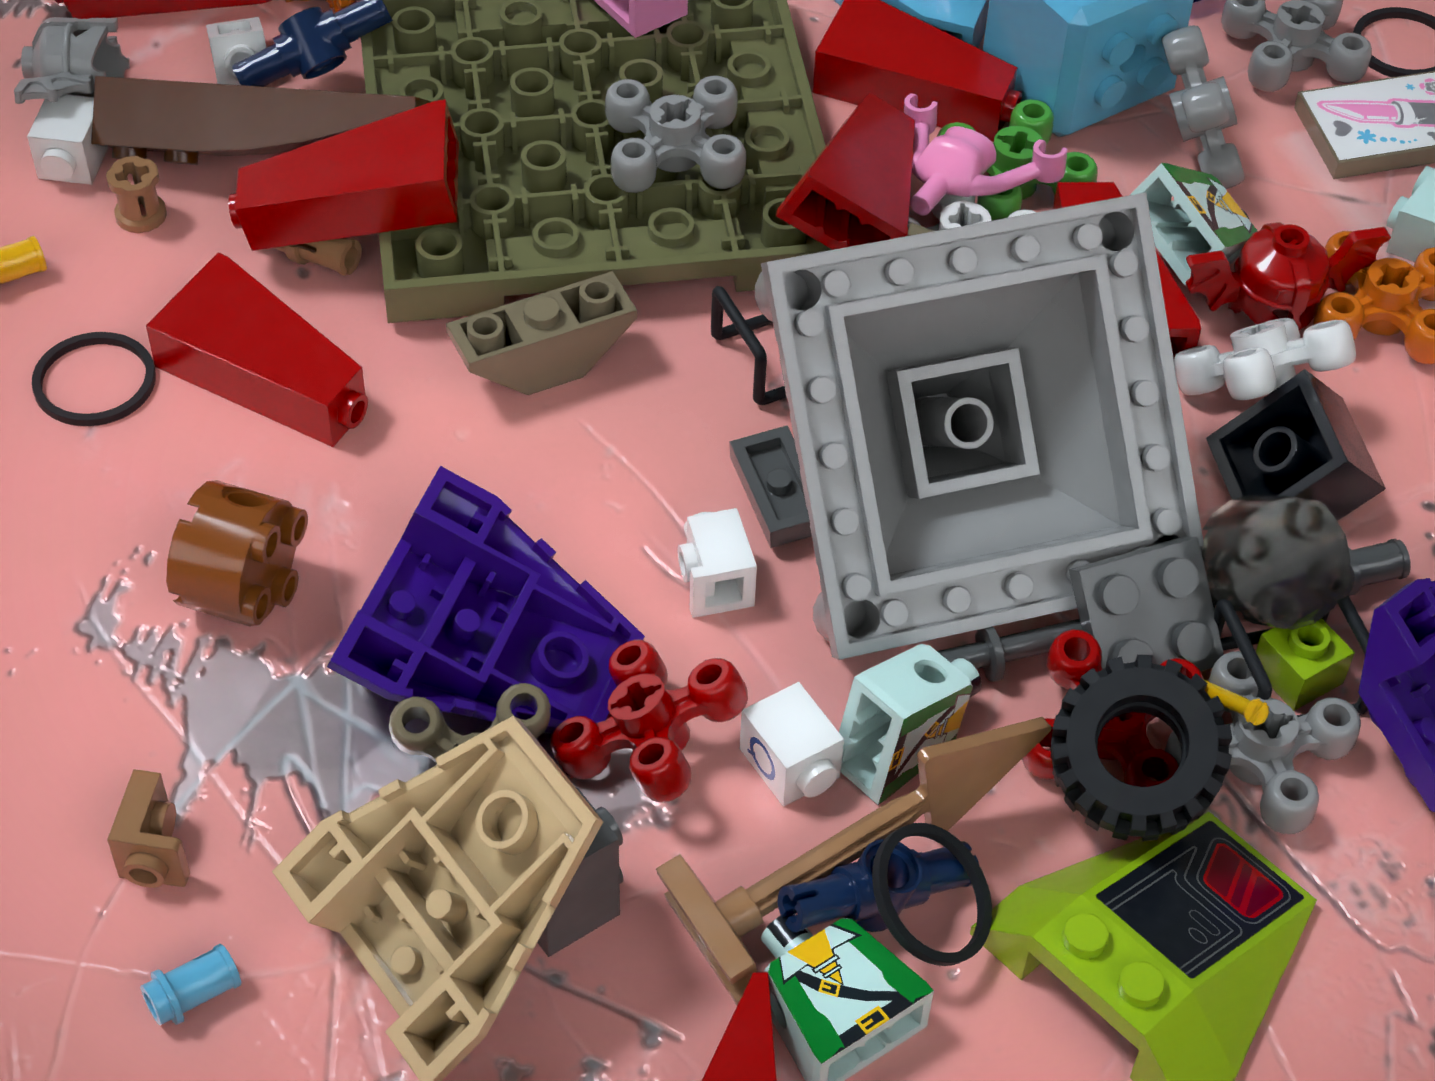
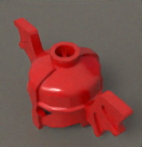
M1280 222L1264 224L1260 231L1250 236L1241 249L1240 256L1234 263L1235 272L1230 270L1229 262L1223 251L1193 254L1186 257V261L1191 269V277L1185 283L1191 294L1201 293L1207 297L1206 303L1211 312L1216 311L1221 305L1228 303V309H1232L1235 314L1240 313L1242 310L1255 324H1261L1270 320L1280 319L1273 312L1274 310H1290L1289 315L1284 318L1293 319L1298 329L1301 330L1314 318L1321 298L1327 289L1332 288L1338 292L1345 291L1347 281L1356 272L1370 267L1376 261V254L1379 248L1385 242H1388L1391 236L1385 227L1353 231L1347 236L1339 249L1328 258L1327 250L1314 236L1308 234L1302 227L1292 224L1284 225Z

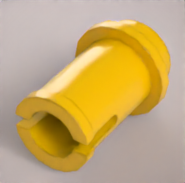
M34 235L26 240L0 247V284L35 272L47 270L43 251Z

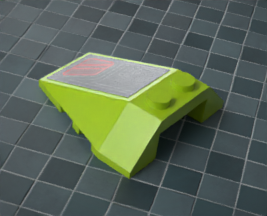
M1207 812L1198 820L1194 819L1191 821L1186 829L1174 835H1171L1169 832L1159 835L1158 840L1144 842L1140 838L1018 886L992 908L991 928L983 946L1020 980H1023L1042 963L1132 1043L1139 1051L1130 1075L1131 1080L1235 1081L1317 899L1212 813ZM976 923L971 926L970 935L972 936L976 928Z

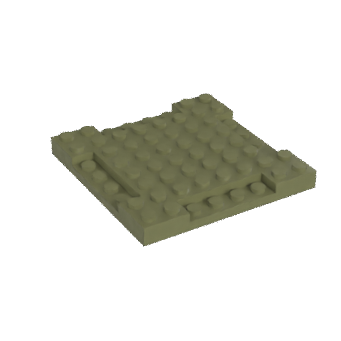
M383 0L393 21L361 37L366 93L414 96L431 102L446 99L459 141L457 222L379 233L388 323L471 316L505 305L504 296L544 293L611 271L614 272L622 286L733 276L736 292L755 290L757 279L762 272L761 263L832 250L776 216L778 207L825 147L787 0H688V15L637 38H634L594 0ZM708 76H722L733 82L738 93L735 119L725 128H706L705 133L709 137L719 134L732 135L743 143L746 150L745 175L738 185L727 189L710 186L703 179L698 164L681 172H668L657 167L654 183L643 192H626L615 185L611 175L613 148L624 139H644L645 134L641 130L623 133L609 125L605 114V98L607 90L613 83L623 79L639 81L647 88L650 101L654 103L655 100L668 95H683L693 99L695 86L701 79Z

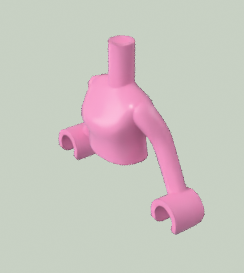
M912 93L906 96L904 100V113L915 120L912 173L916 178L925 183L910 200L912 209L919 215L929 214L945 194L961 197L989 196L1007 191L1033 179L1044 183H1054L1064 177L1068 149L1062 147L1061 152L1058 154H1045L1046 141L1042 139L1036 141L1033 146L1031 163L995 176L983 175L996 162L995 146L986 136L972 129L954 126L948 128L944 135L935 137L929 144V134L935 131L937 124L938 103L933 101L929 107L917 108L918 96Z

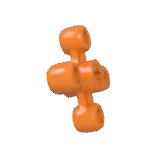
M1352 231L1337 232L1328 239L1325 245L1328 258L1339 249ZM1435 247L1421 252L1414 266L1397 258L1376 260L1370 267L1356 272L1347 281L1346 285L1352 284L1356 289L1354 296L1345 292H1334L1328 294L1320 301L1313 325L1331 320H1344L1349 324L1354 340L1357 338L1361 327L1368 332L1385 336L1402 331L1405 335L1404 344L1408 355L1417 362L1435 364V309L1423 310L1418 301L1420 298L1427 301H1435Z

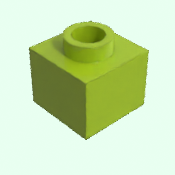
M1312 608L1261 634L1256 653L1271 682L1272 689L1293 711L1342 685L1355 654Z

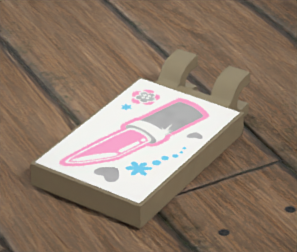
M1435 71L1298 92L1294 109L1333 179L1435 163Z

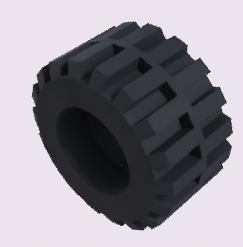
M1137 654L1136 661L1131 663H1123L1121 656L1107 660L1105 669L1099 672L1092 668L1082 675L1080 684L1074 690L1070 688L1063 698L1061 709L1055 717L1052 731L1050 756L1053 762L1052 773L1056 786H1060L1065 794L1064 801L1073 812L1078 810L1086 817L1085 823L1096 831L1102 827L1113 832V838L1127 841L1128 836L1142 837V842L1158 840L1159 835L1169 832L1171 835H1174L1186 829L1187 825L1194 819L1198 820L1209 808L1222 787L1232 758V754H1229V745L1232 741L1230 724H1224L1222 714L1225 708L1219 697L1216 696L1212 699L1205 692L1208 683L1197 673L1190 679L1180 672L1182 664L1170 659L1167 660L1166 666L1153 664V655ZM1126 713H1146L1161 719L1174 731L1181 745L1182 755L1177 771L1169 780L1155 786L1138 787L1119 781L1105 769L1098 756V738L1105 724L1115 717Z

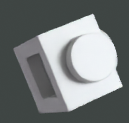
M738 509L701 512L687 517V521L684 524L687 543L678 545L677 552L682 578L685 583L690 582L689 609L692 618L755 606L757 565Z

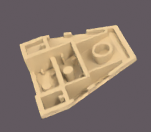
M511 716L435 758L436 766L406 782L396 779L378 789L379 797L352 812L347 813L340 810L325 818L272 871L308 923L342 935L400 1016L385 1032L419 1081H442L487 1036L603 823L602 819L523 722L515 716Z

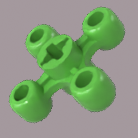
M1029 99L1015 106L1011 113L1009 127L999 130L994 137L993 144L996 150V162L987 170L989 176H995L1031 163L1033 146L1039 139L1045 140L1046 145L1048 144L1052 135L1054 115L1046 103ZM954 122L942 127L937 137L944 135L948 128L954 126L976 130L968 124ZM1082 152L1067 153L1064 177L1058 182H1097L1098 167L1094 159ZM1033 179L995 195L978 196L977 204L988 210L991 221L1008 218L1013 212L1021 210L1022 200L1034 194L1037 184L1051 186L1055 195L1057 182L1044 183Z

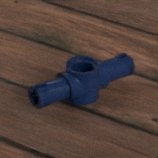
M359 0L336 13L332 9L324 12L321 7L305 9L281 23L278 27L280 35L273 38L275 44L232 65V69L239 83L244 86L264 87L289 74L293 77L301 74L303 79H312L328 73L341 65L347 59L345 51L352 48L350 43L393 20L383 0Z
M884 839L870 843L857 862L838 866L831 872V875L825 878L783 886L779 890L777 902L781 917L798 913V915L788 917L785 922L791 932H799L805 928L841 918L853 919L864 930L869 932H880L888 929L878 910L872 882L874 859ZM961 841L971 852L972 848L965 841ZM899 842L891 854L887 873L888 888L891 901L898 916L903 909L924 904L928 901L931 894L958 887L972 886L969 876L959 860L945 847L918 853ZM973 855V856L975 857L976 861H977L978 864H979V861H978L976 855Z

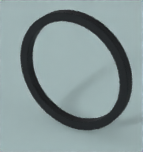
M1402 7L1382 8L1361 17L1356 23L1353 33L1361 35L1363 29L1369 24L1387 18L1409 19L1425 24L1435 30V17L1415 9ZM1371 55L1369 63L1371 69L1389 77L1435 71V66L1419 70L1394 67L1380 61L1373 55Z
M91 332L68 338L49 349L35 366L32 375V390L39 407L53 419L75 426H98L120 420L141 407L153 391L156 372L150 353L136 340L112 332ZM95 344L119 346L133 352L145 365V379L138 392L122 405L104 412L82 414L63 410L52 404L42 391L43 378L49 367L62 355L83 346Z
M912 823L889 834L877 850L872 872L876 904L888 930L909 953L929 964L952 966L973 957L985 944L992 922V902L989 887L975 857L958 838L936 825ZM921 836L940 843L959 860L969 876L976 896L977 923L971 940L958 952L946 953L927 947L907 930L895 911L888 888V864L894 848L906 837Z

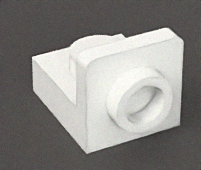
M259 17L206 25L218 84L241 85L232 69V65L266 48L264 32Z

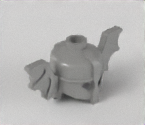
M52 17L44 20L36 32L32 46H24L22 49L21 66L25 79L20 80L14 89L15 103L21 104L25 100L48 99L50 102H57L58 98L65 94L94 97L95 76L124 78L125 71L130 68V58H126L122 54L120 44L117 42V36L107 37L108 32H117L118 18L78 19Z

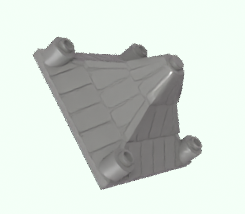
M1146 193L761 263L762 272L755 284V300L761 313L768 320L772 321L774 325L786 397L789 403L795 447L800 464L805 502L809 514L816 563L820 575L822 592L818 595L813 606V621L817 631L829 641L833 658L838 660L1075 609L1077 605L1069 569L1185 536L1198 537L1207 580L1210 579Z

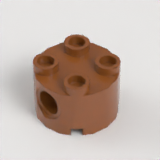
M218 480L206 481L194 492L187 505L198 507L192 522L179 519L173 533L167 559L166 583L169 593L179 595L176 600H173L179 606L249 627L260 625L272 612L275 605L287 607L295 595L299 576L297 570L291 568L296 547L301 543L307 529L308 514L306 510L294 507L289 501Z

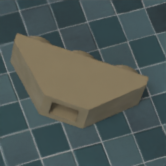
M611 271L446 323V330L470 373L523 394L531 395L583 378L637 319V309L614 272Z

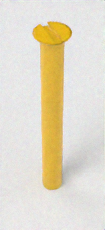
M1205 680L1208 683L1205 692L1212 699L1218 696L1224 707L1243 715L1248 723L1250 722L1256 726L1264 723L1268 718L1269 707L1265 701L1262 702L1259 698L1247 699Z

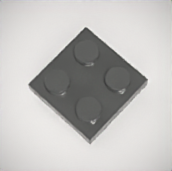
M1185 536L1069 569L1081 627L1083 631L1091 634L1098 641L1102 650V669H1105L1107 660L1122 656L1123 663H1131L1136 661L1138 654L1153 655L1152 663L1158 665L1172 658L1185 659L1193 663L1200 671L1213 668L1214 663L1224 655L1218 626L1214 620V608L1198 537Z

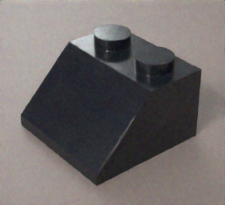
M1306 369L1206 438L1242 524H1244L1245 519L1257 520L1298 515L1300 508L1306 507L1310 508L1312 513L1322 512L1327 524L1335 523L1386 489L1343 398Z

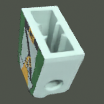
M1161 163L1130 194H1147L1155 246L1185 286V282L1191 277V269L1186 261L1187 256L1223 251L1230 266L1240 256L1241 249L1250 236L1257 232V229L1250 222L1247 213L1237 205L1221 182L1212 174Z
M919 644L856 675L853 679L839 733L844 738L841 773L877 805L889 798L919 774L917 753L922 748L956 739L969 698L977 694L981 689V678L977 669L969 661L962 658L955 659L950 663L930 645Z
M796 914L785 917L780 915L762 933L761 941L776 958L764 970V972H768L772 1021L805 1081H845L927 1027L934 990L925 980L853 919L841 918L813 936L808 928L799 932H791L785 922L788 917Z

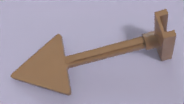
M1043 717L922 748L917 753L920 785L916 790L891 800L746 890L740 886L716 902L682 855L679 854L656 868L658 876L668 889V892L664 893L665 898L735 1004L738 1005L752 974L757 972L755 962L740 937L763 924L762 917L778 908V893L783 886L796 885L831 875V872L836 867L850 864L861 857L870 843L885 839L895 830L914 823L923 814L925 823L936 825L948 831L1051 731L1052 727Z

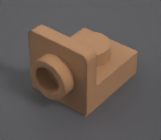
M133 769L107 841L119 878L128 879L136 885L148 888L160 887L163 884L185 887L190 870L182 841L172 837L176 821V807L174 803L168 802L161 773Z

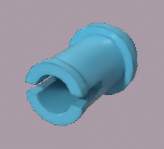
M218 944L212 950L165 974L160 969L151 972L152 980L141 985L140 989L145 1003L158 1025H162L170 1020L175 1025L184 1022L183 1013L231 988L235 989L241 986L242 982L231 955L224 945Z

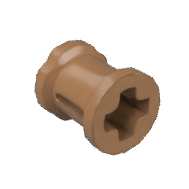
M139 156L124 157L115 161L107 171L106 177L108 187L117 196L118 203L114 209L116 223L122 229L134 233L149 232L158 228L165 221L167 213L165 202L157 196L155 185L159 182L157 165L152 160L143 159ZM129 173L133 176L134 185H131L128 181L127 176ZM139 204H142L146 209V215H141Z

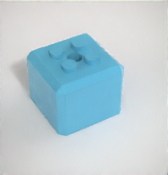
M990 0L983 51L1018 67L1014 90L1022 92L1021 102L1033 99L1046 103L1054 115L1052 133L1061 137L1072 134L1175 88L1177 75L1171 73L1163 48L1162 38L1174 30L1188 26L1194 0Z

